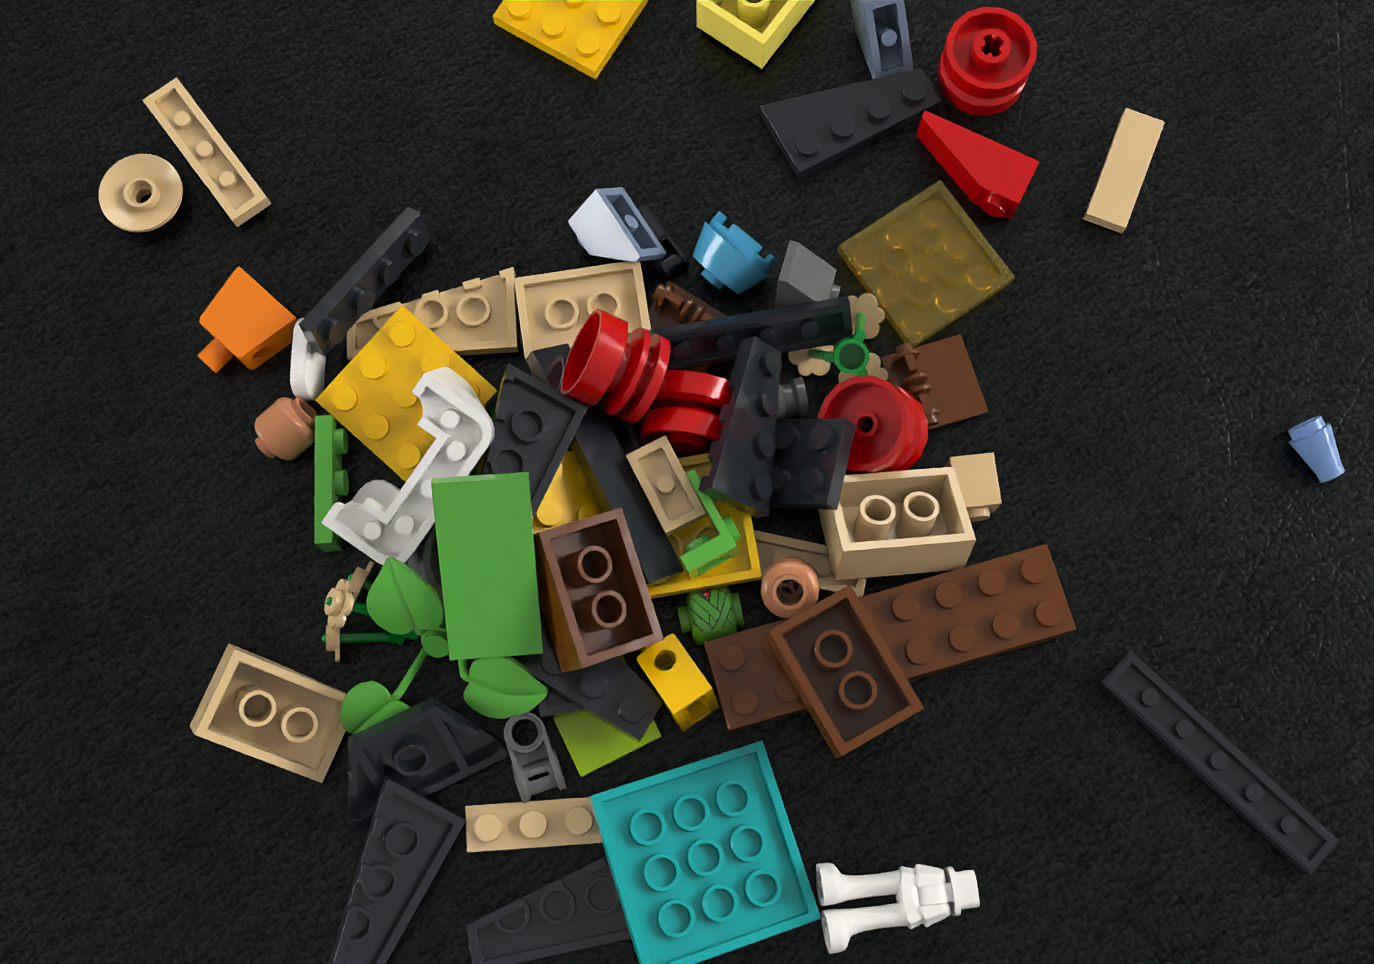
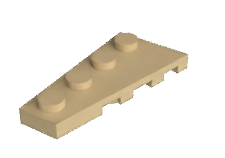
M514 267L499 271V275L483 280L475 278L462 282L463 286L439 293L436 290L423 294L421 299L404 304L396 302L368 311L347 332L348 360L351 361L401 305L406 307L459 356L519 352L517 298L514 284L516 274Z

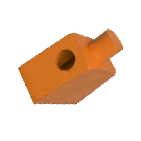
M238 266L200 316L199 323L214 339L197 356L215 373L233 356L249 370H254L293 342V330L298 320Z

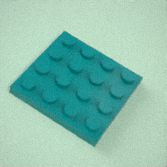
M762 740L589 796L639 964H696L821 919Z

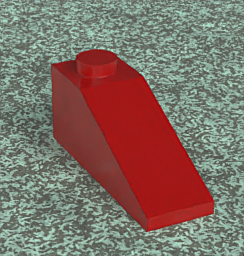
M925 110L916 137L974 204L981 206L982 210L991 216L1005 217L1011 220L1039 161Z

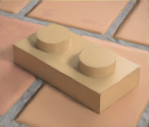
M666 435L626 455L667 537L707 517Z

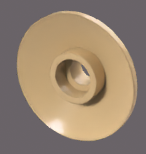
M135 154L119 160L109 168L101 181L98 197L104 215L115 226L129 232H147L161 227L175 215L182 201L183 187L179 174L168 161L152 154ZM151 194V197L146 202L140 203L143 196Z

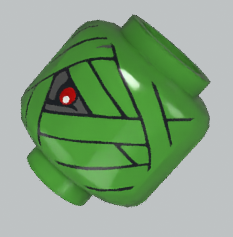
M728 586L687 592L686 605L678 607L682 633L691 632L694 642L698 645H703L706 641L738 633V628L744 627L738 592L731 593Z

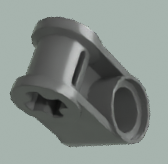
M529 712L520 714V716H511L504 728V738L522 802H529L531 796L556 787L560 791L567 789L557 754L552 748L543 721L535 714ZM524 720L533 721L538 728L537 739L529 746H521L514 739L513 732L516 725ZM549 772L548 776L533 781L529 780L530 777Z

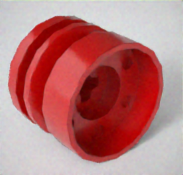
M598 308L586 319L570 349L561 379V393L589 407L595 405L603 396L602 410L606 414L613 416L618 413L621 420L630 424L636 423L651 406L663 382L671 351L670 341L658 334L650 336V332L642 327L633 330L628 336V322Z

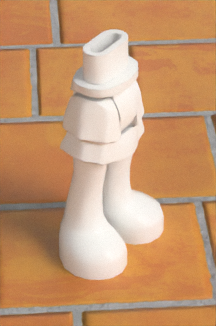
M832 863L816 864L817 895L821 906L859 898L896 894L897 903L821 910L822 930L829 954L846 950L850 937L863 931L907 926L909 929H913L920 924L928 927L950 915L960 916L962 909L980 906L974 870L955 872L951 866L941 869L916 864L914 868L900 866L896 871L879 874L843 875Z

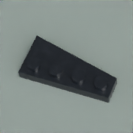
M922 68L761 105L759 114L797 178L800 179L921 118L925 110L931 113L939 109L942 100Z
M755 336L741 340L728 384L732 391L729 404L722 405L718 420L723 424L719 441L712 442L707 457L712 462L709 476L701 478L698 491L754 518L769 516L782 352Z
M508 364L504 368L493 418L494 438L486 451L481 475L529 472L532 517L534 518L588 407Z
M540 605L543 654L510 657L522 663L541 684L639 743L664 701L619 656L583 669L562 672Z
M384 777L329 964H386L465 824L466 820L463 817L390 778Z
M607 856L466 925L473 964H516L631 939Z

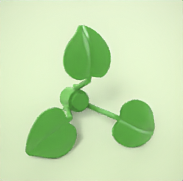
M392 556L386 559L368 592L366 600L368 613L377 625L390 633L403 635L414 630L417 635L421 636L423 647L392 695L383 685L375 681L360 683L347 693L341 705L340 720L345 730L353 735L410 708L407 704L399 701V699L403 696L427 656L441 658L449 655L442 599L418 573ZM510 656L476 658L472 662L470 670H468L466 659L458 660L460 676L464 681L469 682L464 691V700L472 709L484 716L496 719H506L513 715L520 716V714L522 715L535 708L547 696L549 688L541 684L522 663Z

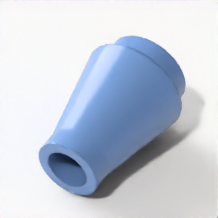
M1321 415L1308 419L1288 430L1292 438L1289 444L1317 475L1320 483L1334 479L1345 472L1331 424H1325Z

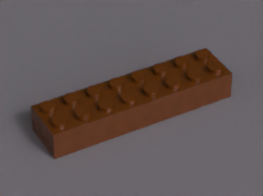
M1047 544L859 597L860 602L908 681L1059 638L1076 630ZM788 618L704 642V653L728 734L808 711L766 638L769 630L785 622Z

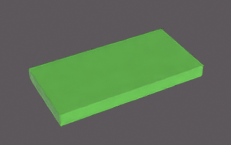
M529 472L432 478L431 489L449 659L463 660L543 654Z

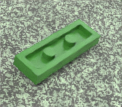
M333 415L315 416V544L325 552L342 551V537L321 522L335 503H342V496H347L349 491L348 474L346 470H342V454H347L349 448L348 433L346 428H342Z

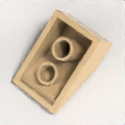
M228 644L190 724V728L196 736L322 783L346 732L340 720V709L347 693L262 656Z

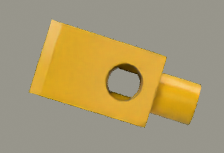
M674 633L666 636L662 641L639 649L641 654L638 655L636 660L658 696L664 701V705L682 732H685L719 708L711 685ZM673 666L671 669L664 671L667 667Z

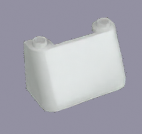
M447 366L424 373L411 391L420 398L423 406V416L417 425L436 439L401 490L385 480H373L359 489L350 502L346 504L341 502L335 503L321 522L379 564L383 565L389 556L405 563L414 555L435 525L431 489L432 478L469 476L493 441L494 425L470 384Z

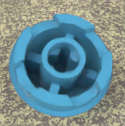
M719 211L709 224L707 222L704 223L692 256L705 267L701 274L718 289H721L725 284L740 295L769 277L770 275L767 272L776 263L777 259L769 254L764 260L758 254L763 247L739 226L732 224L729 229L725 227L723 223L727 217Z

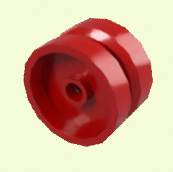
M981 7L966 12L954 22L946 38L944 51L938 64L937 81L943 96L955 108L970 115L990 116L1003 112L1018 100L1036 61L1037 42L1030 26L1019 15L1003 8Z
M666 371L659 391L651 404L655 409L646 412L643 416L641 440L649 444L666 435L676 454L695 456L709 453L712 442L719 441L723 424L718 420L722 405L729 404L732 391L728 386L729 380L700 372Z
M873 375L854 376L837 384L825 397L818 413V419L846 418L856 424L846 469L859 474L908 470L921 457L928 440V420L922 404L910 392Z

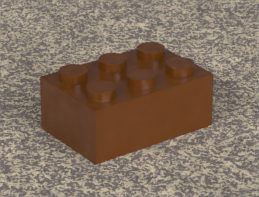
M622 507L534 534L540 605L562 672L583 669L664 640Z
M851 585L846 586L768 631L766 638L836 759L924 709Z

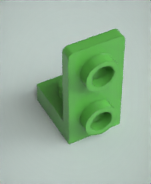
M695 469L688 471L686 475L718 536L711 539L709 535H705L685 547L687 553L680 556L691 580L739 555L735 542L742 539L730 515L721 518L714 505L718 500L698 491L701 480Z

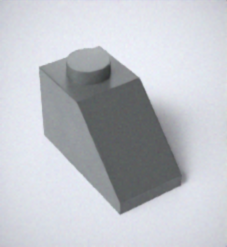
M790 240L778 279L774 308L838 298L841 286L833 284L836 269L800 243Z

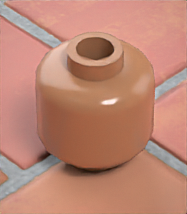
M288 397L279 398L256 418L254 428L258 438L255 439V443L262 453L273 459L277 456L286 461L294 460L315 442V416H318V414L306 401L299 397H296L294 400Z
M784 557L777 559L767 567L762 577L760 593L765 606L771 613L781 618L790 619L816 604L819 596V580L816 571L808 562L797 557ZM795 581L799 582L797 589L793 585ZM783 587H789L791 591H788Z

